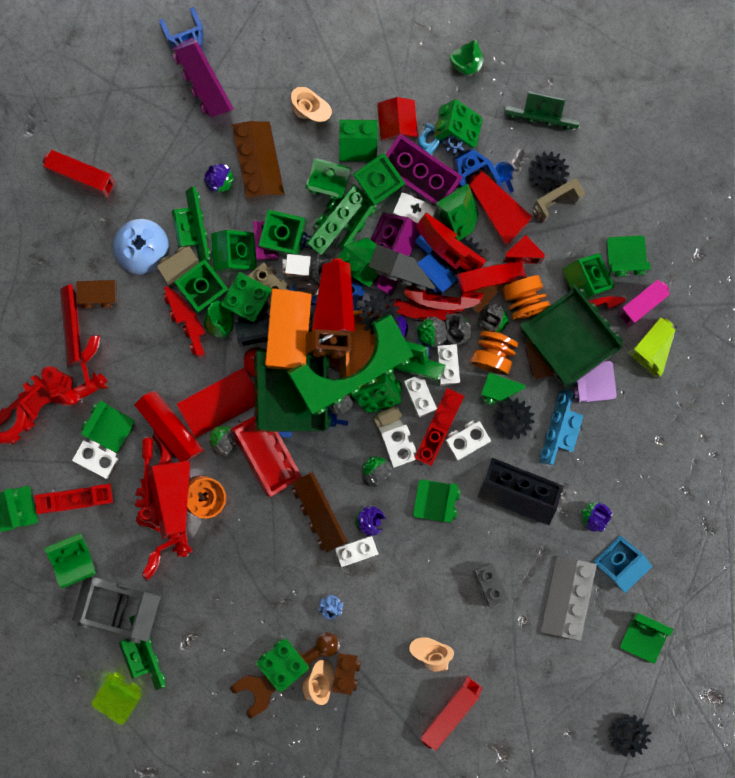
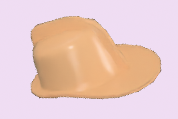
M298 87L291 93L292 109L299 118L323 122L332 115L330 105L310 89Z
M430 638L415 639L409 646L411 655L422 661L425 667L433 672L447 671L449 661L454 656V651L451 647Z
M319 660L316 662L311 675L303 680L302 691L304 700L314 701L318 705H324L328 702L335 677L334 669L329 661Z

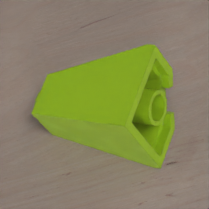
M659 318L629 352L630 356L657 379L663 374L675 333L674 325L666 318Z

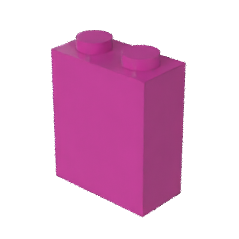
M656 280L625 305L617 314L630 328L670 295L668 286L663 281Z

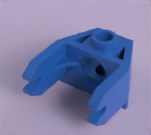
M194 7L189 9L195 28L174 36L170 35L164 19L159 20L161 30L171 49L191 37L203 49V26Z
M468 149L453 158L454 171L463 176L458 185L459 188L466 184L465 178L467 175L481 167L487 169L492 180L497 185L502 184V181L492 162L474 149Z

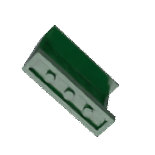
M576 285L573 286V290L528 322L524 321L519 325L522 334L565 389H568L620 351L623 345L621 343L623 342L621 336L617 332L613 333L610 329L609 321L598 314L599 309L593 302L590 304L586 299L587 294L582 288L578 289Z
M256 352L254 354L255 432L327 431L331 425V417L328 415L330 405L326 406V410L321 414H311L287 373L290 370L266 368L267 354L265 352ZM307 354L306 364L316 375L329 378L326 373V369H329V358H326V355L324 357H314L313 354Z

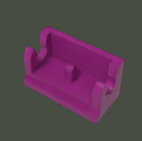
M253 221L257 262L278 261V254L259 247L265 221Z

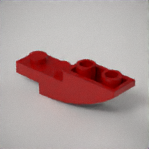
M425 212L417 223L416 228L424 240L441 258L455 269L460 266L466 271L481 268L486 262L480 255L455 239L457 234L428 213Z
M168 286L164 287L166 293L162 295L165 303H170L172 310L169 311L172 322L176 321L178 326L185 323L186 326H183L186 337L190 336L192 344H189L192 354H197L198 358L206 356L199 339L206 336V333L197 315L178 293Z
M410 298L409 301L401 302V299H393L395 300L393 306H399L396 313L401 314L405 319L423 322V319L431 316L445 322L446 315L464 312V309L443 310L425 307V305L417 303Z
M447 387L415 455V459L432 466L465 395Z

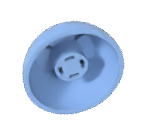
M135 219L125 223L117 231L113 241V253L117 263L124 270L136 275H146L158 270L157 265H159V261L168 256L169 240L165 231L157 223L147 219Z

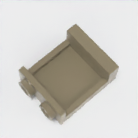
M577 178L536 200L532 212L537 220H541L544 223L549 217L546 208L567 196H570L574 205L583 200L586 193Z

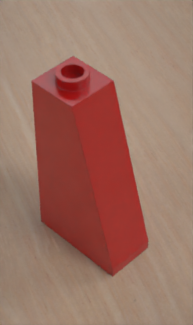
M52 149L50 153H46L42 163L46 171L106 199L108 198L115 184V180L110 173Z
M483 171L479 175L475 173L469 180L472 195L502 245L506 248L531 221L533 216Z
M340 258L331 259L330 263L323 264L312 331L318 329L355 332L350 263L343 262Z
M189 461L156 465L147 471L162 539L168 538L169 541L177 540L186 531L190 474Z
M467 676L423 732L420 738L422 743L427 748L436 751L479 699L483 687Z

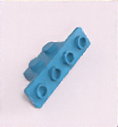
M561 389L557 396L545 444L541 451L540 463L553 465L558 448L569 452L574 451L584 415L569 410L574 392L571 390Z

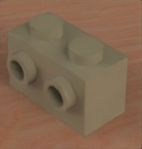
M183 246L177 249L175 255L170 258L169 256L164 257L159 261V265H157L170 288L176 285L174 282L200 263L190 246Z
M264 262L248 275L250 278L271 289L287 290L289 288L283 279L279 280L275 276L277 273L270 264L267 266ZM272 293L270 294L268 300L266 301L267 304H268L270 307H271V297H272Z

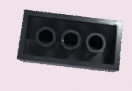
M310 311L309 331H308V333H310V332L312 331V328H313V320H312L311 311ZM268 313L259 314L254 323L243 317L239 318L238 322H234L239 347L268 342L270 320Z
M492 457L477 497L540 523L550 525L559 504L563 485Z

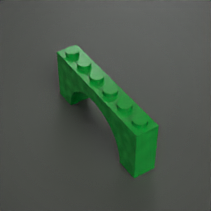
M387 314L371 323L375 334L374 349L366 364L354 374L338 379L324 378L316 375L304 362L287 372L311 414H321L326 410V406L340 403L345 395L357 393L360 391L359 387L364 384L368 386L377 381L376 377L381 374L383 376L388 375L394 371L393 368L395 366H403L410 362L409 358L414 355L392 315Z

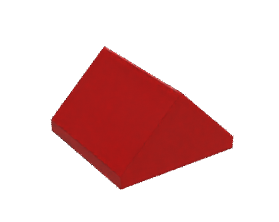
M395 97L377 103L381 141L396 140L400 133L406 138H418L415 100Z
M525 235L505 254L503 263L541 264L545 254Z

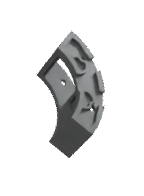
M91 576L83 580L72 620L78 622V626L89 629L90 626L127 636L129 637L128 641L139 644L141 640L148 642L161 596L121 584L117 588V583ZM94 586L118 592L109 625L85 619ZM129 596L140 599L131 632L120 628Z

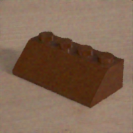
M247 121L232 124L247 202L284 196L270 122Z
M311 472L293 482L294 487L291 490L296 499L300 498L302 502L300 508L304 516L308 515L311 520L308 525L312 533L317 532L320 538L317 540L321 551L326 550L328 553L348 543L314 473Z

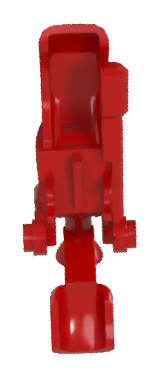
M101 335L91 336L87 347L81 353L83 361L80 363L85 383L72 389L74 377L58 371L54 366H47L42 369V379L37 375L32 376L31 379L34 381L32 386L28 382L23 384L25 391L17 395L19 398L9 407L3 408L0 411L1 425L17 407L16 422L11 429L0 432V444H15L21 438L19 434L23 430L28 432L35 425L33 421L38 417V413L43 405L54 402L58 405L71 406L98 389L109 388L106 384L108 380L101 373L97 375L93 372V378L90 379L86 364L97 353Z
M154 430L152 438L145 437L142 440L143 479H140L141 488H137L135 496H141L142 499H136L134 505L135 507L142 508L138 512V516H136L137 524L160 533L147 473L150 459L152 458L153 441L157 444L161 454L157 465L175 462H171L172 455L174 454ZM186 531L180 536V539L168 541L156 547L155 551L150 553L148 563L142 573V577L146 582L152 578L159 567L161 551L175 545L172 553H176L177 557H188V554L193 553L192 548L188 545Z

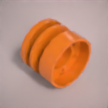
M540 275L518 280L502 288L505 300H515L516 302L509 306V311L518 309V311L511 314L512 320L535 316L550 306L549 301L540 303L541 300L547 298L546 294L537 295L536 293L543 288Z
M481 331L479 337L484 340H478L477 344L484 348V350H474L471 363L496 374L508 375L512 362L505 358V356H515L516 352L511 349H517L519 343L501 333Z
M207 476L190 478L187 511L199 518L206 519L219 514L226 502V494L222 485ZM199 493H204V500L199 499Z

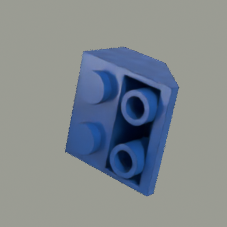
M433 252L417 263L435 286V289L428 288L433 295L443 296L458 282V279Z

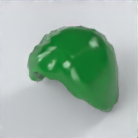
M476 39L456 49L453 54H449L453 66L464 75H472L480 71L484 63L483 53Z
M216 300L211 302L204 317L205 329L214 337L227 338L233 329L234 316L232 311L221 305V301Z

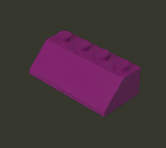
M191 37L172 48L174 52L172 57L177 65L181 64L183 68L181 73L186 82L190 81L193 87L190 90L194 97H199L202 102L199 106L204 115L208 113L210 117H214L233 110L231 102L198 42Z
M401 133L386 153V156L403 181L435 205L453 193L463 176Z
M382 212L370 240L377 245L410 256L415 240L419 236V231L416 228L417 223L408 217ZM378 275L368 288L392 296L398 281ZM353 277L352 281L363 284Z

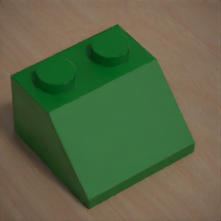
M340 119L339 162H370L377 157L378 120Z
M465 184L436 203L443 224L457 234L455 239L458 241L474 232L479 215L470 186Z
M268 209L259 247L282 256H287V254L299 255L302 237L307 224L306 219Z
M223 230L211 233L214 271L242 272L254 271L257 268L255 235L253 232Z
M364 238L345 246L337 258L342 259L343 262L350 263L351 275L370 287L379 275L375 273L376 269L369 267L376 243L369 238Z
M600 253L578 259L562 268L571 290H573L574 285L578 289L582 288L587 294V300L615 288Z
M206 259L202 260L174 282L197 314L228 291L226 285Z
M488 373L479 398L483 399L482 403L493 406V404H499L521 393L526 385Z

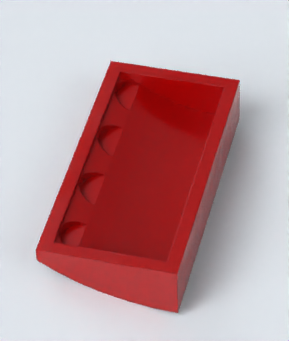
M69 284L60 289L66 363L67 367L81 366L82 357L76 291L73 285Z
M243 367L177 403V406L194 437L198 438L215 427L255 407L254 384Z
M157 391L145 394L134 404L180 462L190 461L205 451Z
M255 416L230 429L266 496L272 497L302 478L278 432H255Z

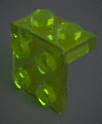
M116 671L115 673L110 672L107 675L105 683L92 701V706L118 724L123 725L142 698L144 692L141 691L142 687L134 682L130 684L124 680L126 678L124 675Z

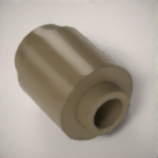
M392 406L376 413V416L372 418L379 430L381 426L400 420L402 415L398 407L394 408Z

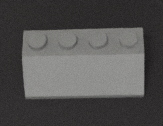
M556 556L541 632L581 641L597 564Z

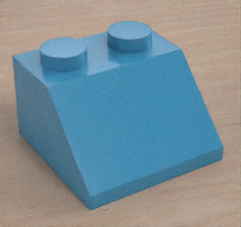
M621 535L593 561L611 582L624 593L652 568L644 554Z

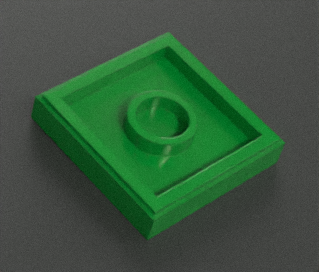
M384 152L353 173V176L374 206L406 184Z

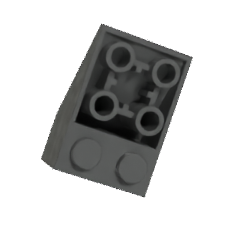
M376 244L369 267L376 269L375 273L425 291L427 287L435 289L433 283L414 258Z

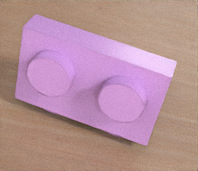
M611 361L603 362L576 382L577 387H574V397L578 398L579 403L616 398L614 369Z

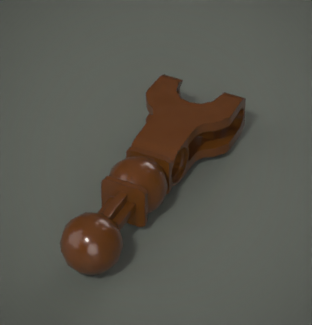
M325 632L317 638L316 646L304 654L301 651L298 653L310 669V663L321 656H334L339 651L340 641L335 634ZM246 675L229 688L234 694L242 690H250L254 694L255 703L246 712L249 719L266 710L270 704L272 693L277 691L265 675L261 677Z

